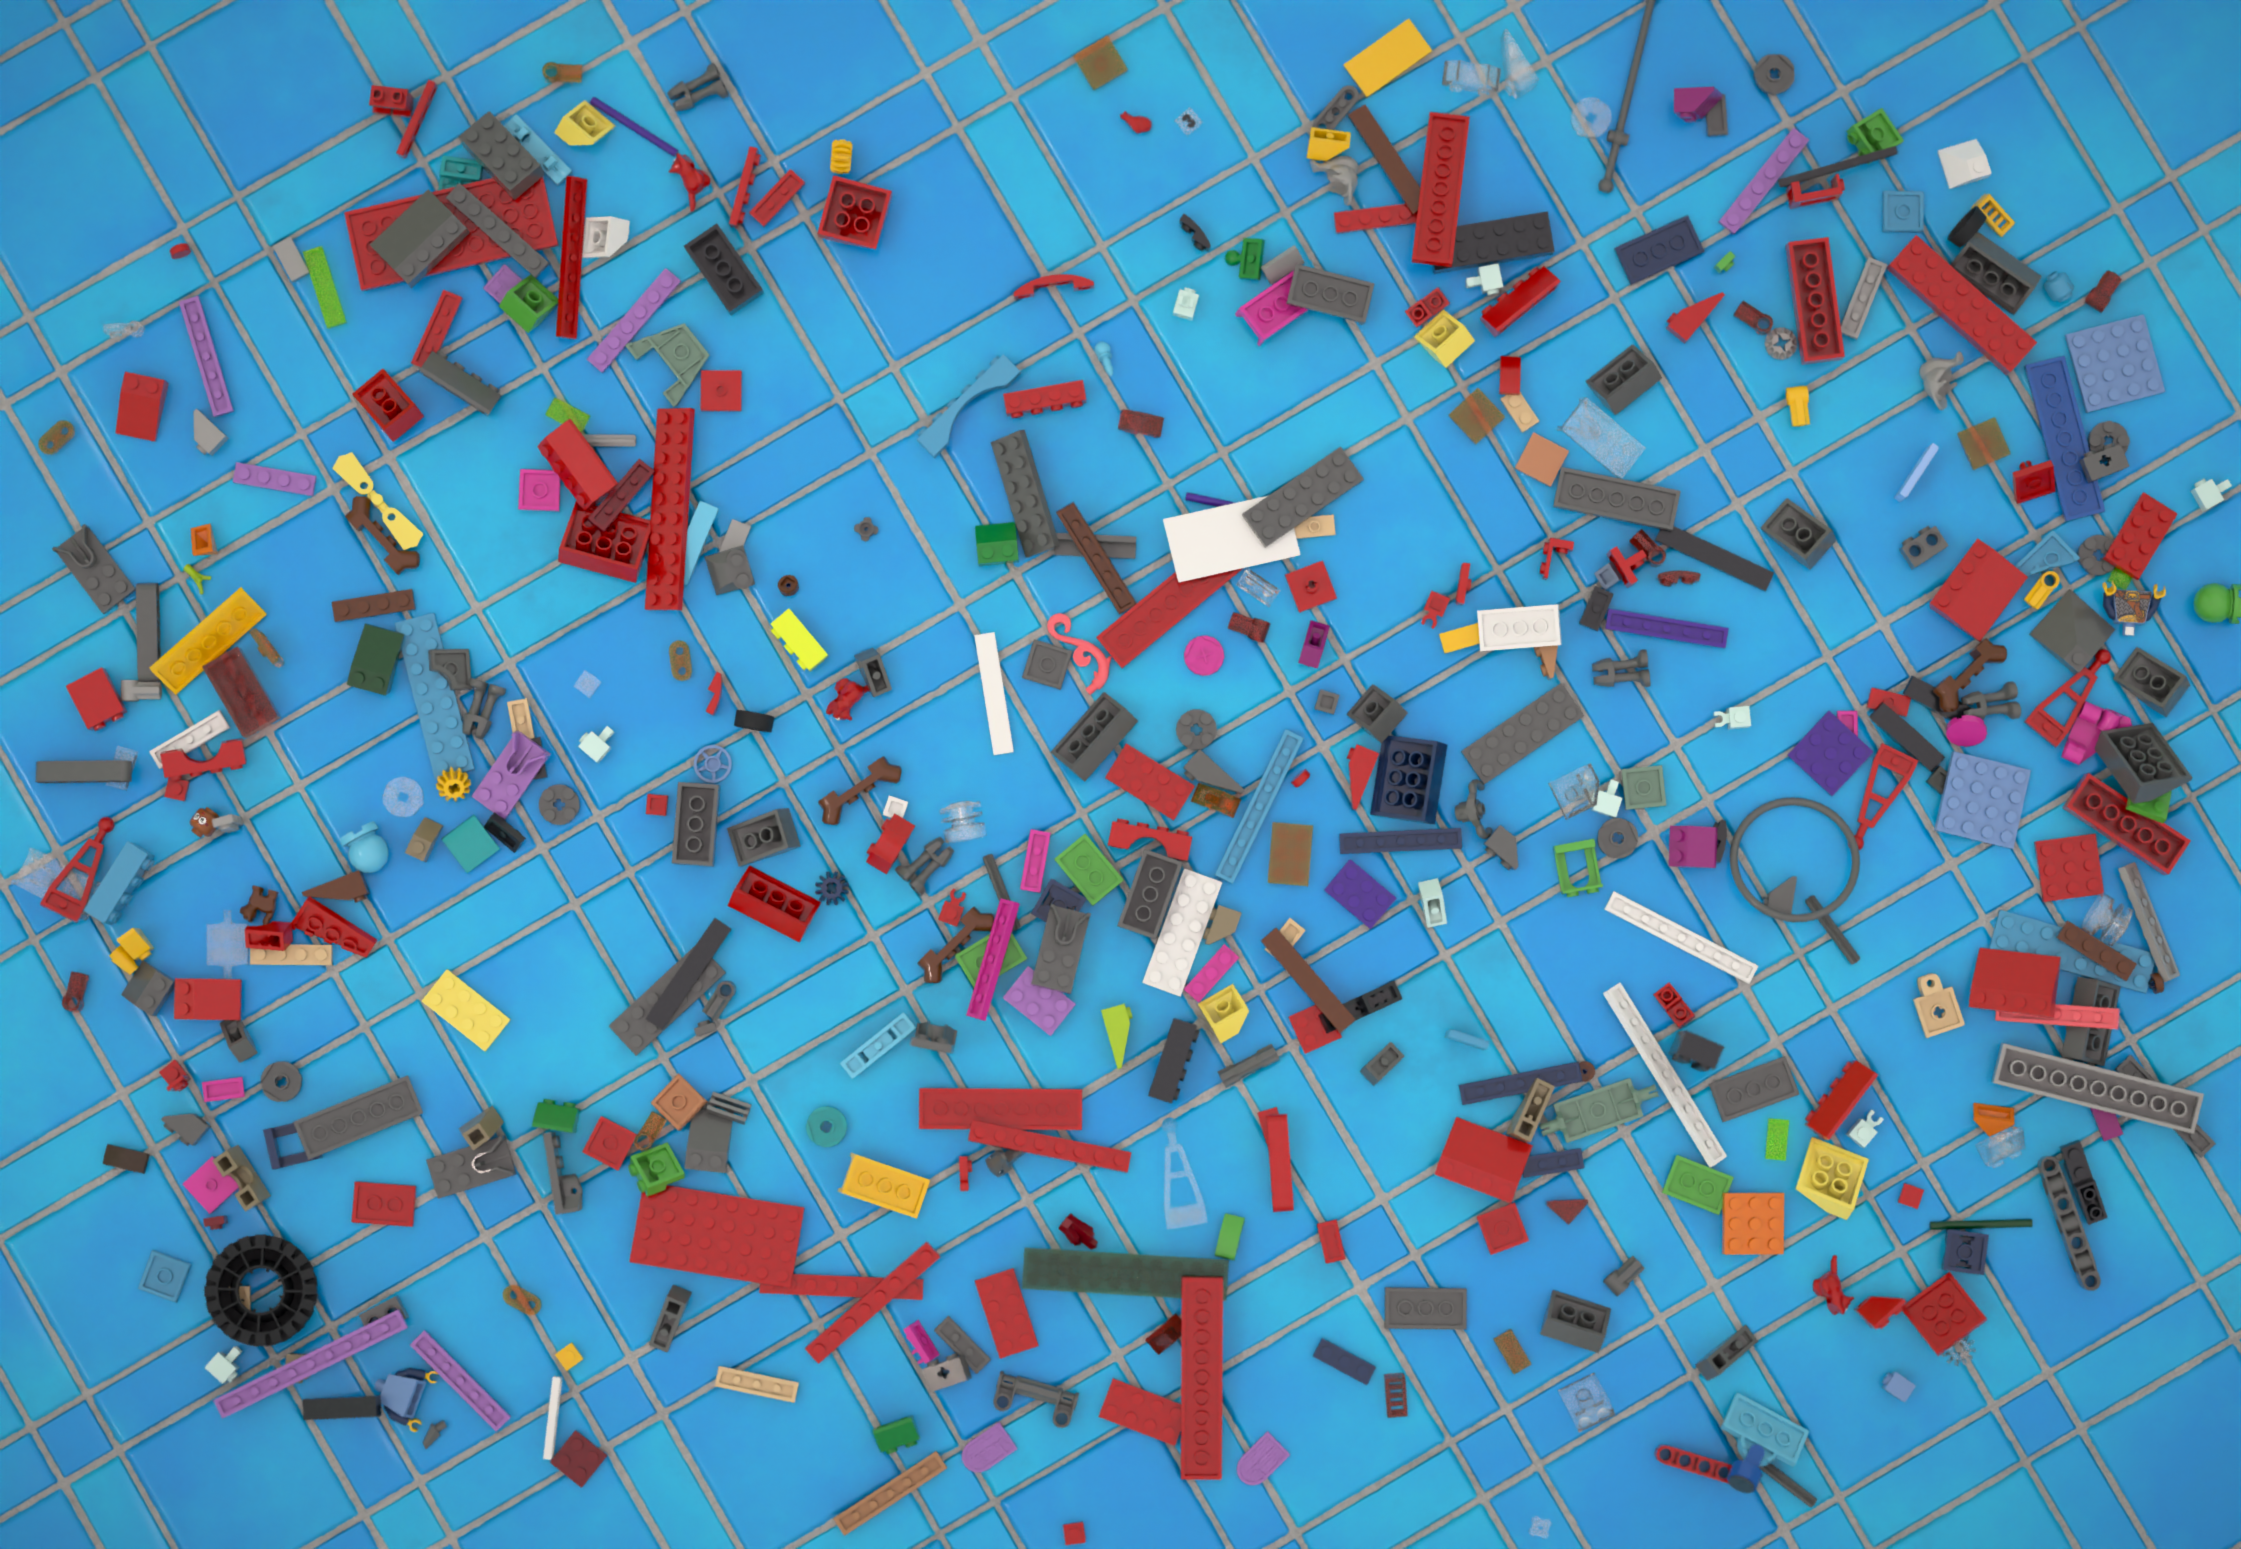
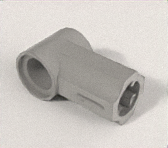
M121 680V701L161 700V682Z

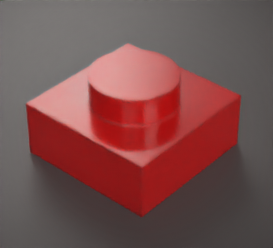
M169 777L164 797L186 801L190 782L180 779L170 780Z
M1083 1522L1063 1524L1066 1545L1086 1543Z

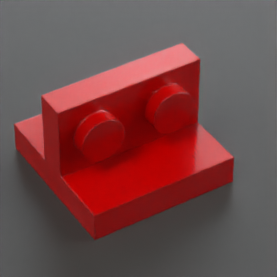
M1617 546L1611 549L1606 555L1623 578L1622 581L1628 589L1638 581L1633 571L1644 564L1643 560L1647 555L1642 549L1625 560Z

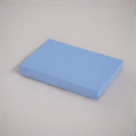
M1932 443L1926 448L1894 499L1900 502L1907 498L1938 451L1937 445Z

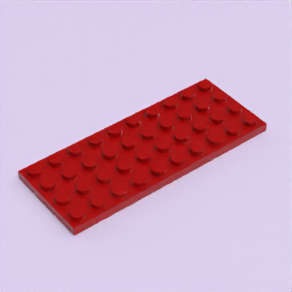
M541 177L515 200L493 178L462 185L535 251L559 246L544 177ZM455 187L431 193L455 215L470 233L424 277L511 257L446 199ZM421 195L344 212L362 291L405 282L370 244Z

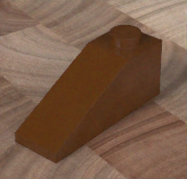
M359 870L302 892V895L305 897L354 900L355 903L367 899L366 895L370 894L363 873Z

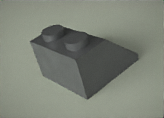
M1372 684L1346 715L1382 744L1408 712L1395 699Z
M143 960L121 995L147 1014L157 1016L173 991L175 980Z

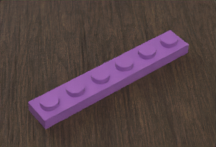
M1793 128L1718 223L1734 235L1808 143L1809 139Z
M665 268L587 358V361L604 373L626 347L625 345L635 337L679 286L681 280Z
M195 296L179 301L213 416L218 417L234 412L200 297Z
M426 1330L410 1344L496 1432L511 1418Z

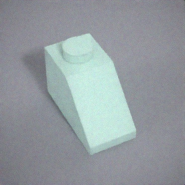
M1438 878L1418 882L1427 928L1447 924L1443 894Z

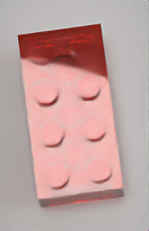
M237 646L202 666L243 737L248 738L282 718L240 647Z

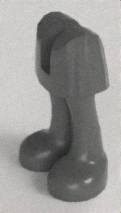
M714 62L709 64L706 72L698 78L687 83L681 81L667 92L670 100L685 95L684 98L672 104L675 111L691 109L695 106L696 102L709 95L717 94L721 98L729 97V93L720 79V73ZM709 81H715L711 85L699 91L691 93V91H693L697 87Z
M1641 649L1635 658L1629 660L1612 661L1611 658H1607L1593 663V672L1608 670V675L1593 677L1594 685L1614 687V683L1636 681L1640 682L1644 687H1650L1649 669L1629 673H1615V671L1622 669L1648 667L1647 650Z
M470 678L469 685L474 689V698L468 714H464L463 734L470 736L474 724L477 722L479 724L476 729L475 738L483 739L492 724L489 719L493 706L500 696L505 695V688L493 684L489 685L488 697L483 711L479 715L481 702L489 683Z
M2015 682L2005 683L2001 690L1994 693L1982 694L1976 691L1962 697V705H1973L1975 703L1977 705V709L1972 708L1963 711L1964 715L1976 716L1984 720L1986 715L2005 714L2011 719L2020 718L2021 707L2016 701L1987 706L1989 702L2015 699L2018 694Z
M937 837L924 846L925 851L908 866L900 865L895 869L896 873L904 881L908 882L921 866L928 860H932L909 883L910 887L920 896L925 893L924 885L926 880L940 866L945 867L954 853V850L949 846L939 856L935 854V851L939 850L945 842L941 837Z

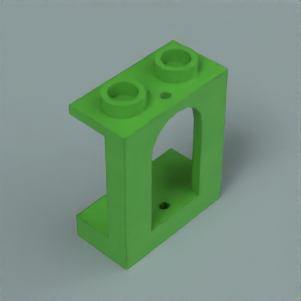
M1594 839L1553 846L1561 895L1567 894V898L1579 896V891L1584 890L1587 891V894L1599 892L1598 888L1603 887L1599 874ZM1584 849L1589 881L1585 887L1576 888L1570 883L1564 853Z

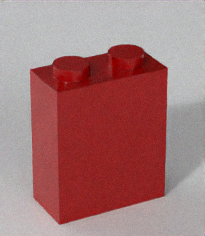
M101 667L66 685L76 708L89 730L99 731L106 727L105 723L111 720L116 722L124 717L123 714L127 712L105 668Z

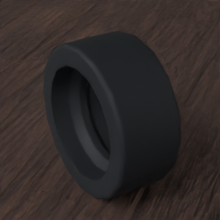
M736 710L734 726L762 732H772L774 716Z

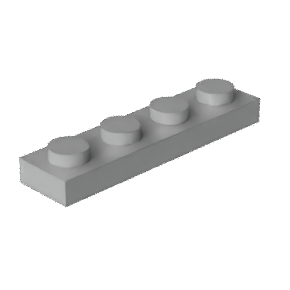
M1870 257L1867 258L1841 323L1843 335L1858 339L1887 264Z

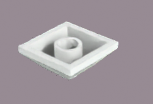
M1977 139L1937 151L1949 189L1988 178L1992 174L1986 154Z
M612 216L586 218L582 258L610 257L628 241L630 221Z

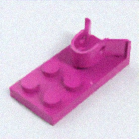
M1294 271L1241 306L1235 313L1236 317H1243L1259 338L1258 346H1261L1270 336L1308 311V309L1286 304Z

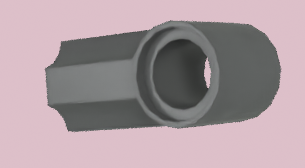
M731 981L721 982L702 1011L717 1021L736 993L735 984ZM724 984L729 985L732 989L729 996H725L721 992V987Z
M1632 1256L1618 1270L1615 1269L1603 1282L1617 1297L1630 1285L1629 1283L1645 1268Z

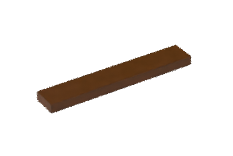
M1363 105L1348 114V117L1412 215L1418 212L1420 187L1367 106Z
M1073 501L1056 511L1118 613L1121 614L1137 604L1136 600L1075 502Z
M1277 928L1261 940L1263 945L1340 1034L1356 1021Z

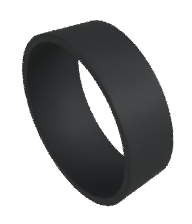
M1975 206L1957 223L1947 240L1958 247H1962L1981 228L1987 218L1978 206Z

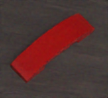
M1068 274L1044 276L1018 288L1013 292L1014 300L1034 297L1033 289L1073 283L1074 291L1093 289L1094 281Z

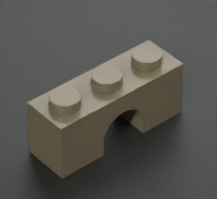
M239 1145L226 1150L212 1160L222 1177L230 1176L236 1181L239 1192L234 1195L245 1212L271 1197Z

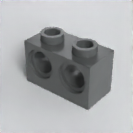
M1926 526L1918 532L1920 536L1915 539L1911 536L1902 542L1903 547L1899 551L1911 569H1914L1949 546L1936 526L1931 529L1929 526ZM1928 535L1936 539L1934 546L1926 542ZM1911 546L1918 548L1919 555L1917 557L1910 554L1909 549Z
M398 1295L359 1315L364 1326L370 1324L373 1317L380 1319L388 1315L392 1307L400 1309L404 1319L409 1317Z

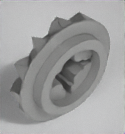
M1785 327L1775 328L1766 336V351L1775 359H1787L1796 351L1797 338L1791 330ZM1779 337L1782 339V341L1789 340L1784 345V350L1781 348V346H1773L1779 341Z

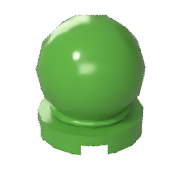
M2217 583L2207 584L2200 588L2193 602L2194 610L2198 617L2211 623L2222 622L2227 618L2230 624H2239L2238 618H2241V597H2239L2241 584H2231L2229 589Z

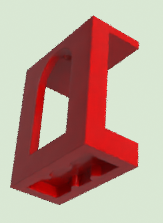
M1836 174L1830 181L1831 189L1804 194L1801 193L1799 181L1790 183L1786 189L1790 209L1838 200L1843 194L1842 191H1845L1843 179H1840L1839 174Z

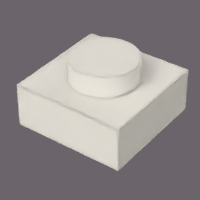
M889 796L883 815L892 818L894 814H897L903 818L909 802Z

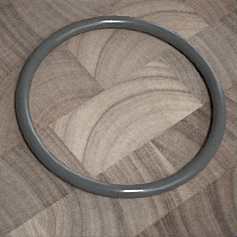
M1795 797L1781 798L1761 805L1741 822L1731 843L1730 868L1738 890L1758 911L1781 921L1807 922L1830 914L1847 900L1858 879L1860 854L1851 829L1836 812L1813 800ZM1782 806L1808 807L1829 817L1844 833L1851 850V873L1842 893L1828 906L1806 914H1787L1767 907L1757 900L1745 886L1738 867V849L1742 836L1756 818L1771 809Z

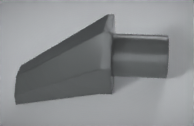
M444 1420L436 1425L433 1422L431 1423L423 1440L425 1449L441 1436L440 1431L447 1427Z

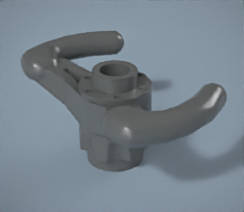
M1474 779L1468 785L1469 795L1467 801L1455 806V816L1458 821L1463 823L1470 821L1475 826L1477 835L1482 839H1487L1492 834V828L1487 827L1484 829L1480 819L1485 814V806L1480 800L1476 799L1477 789L1482 791L1485 786L1480 780Z

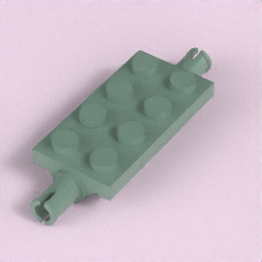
M1627 1078L1553 1104L1556 1119L1539 1124V1128L1549 1127L1541 1131L1543 1137L1560 1130L1566 1143L1643 1117L1640 1105L1643 1101L1659 1097L1658 1092L1649 1094V1092L1656 1090L1654 1084L1640 1090L1634 1089L1631 1079Z

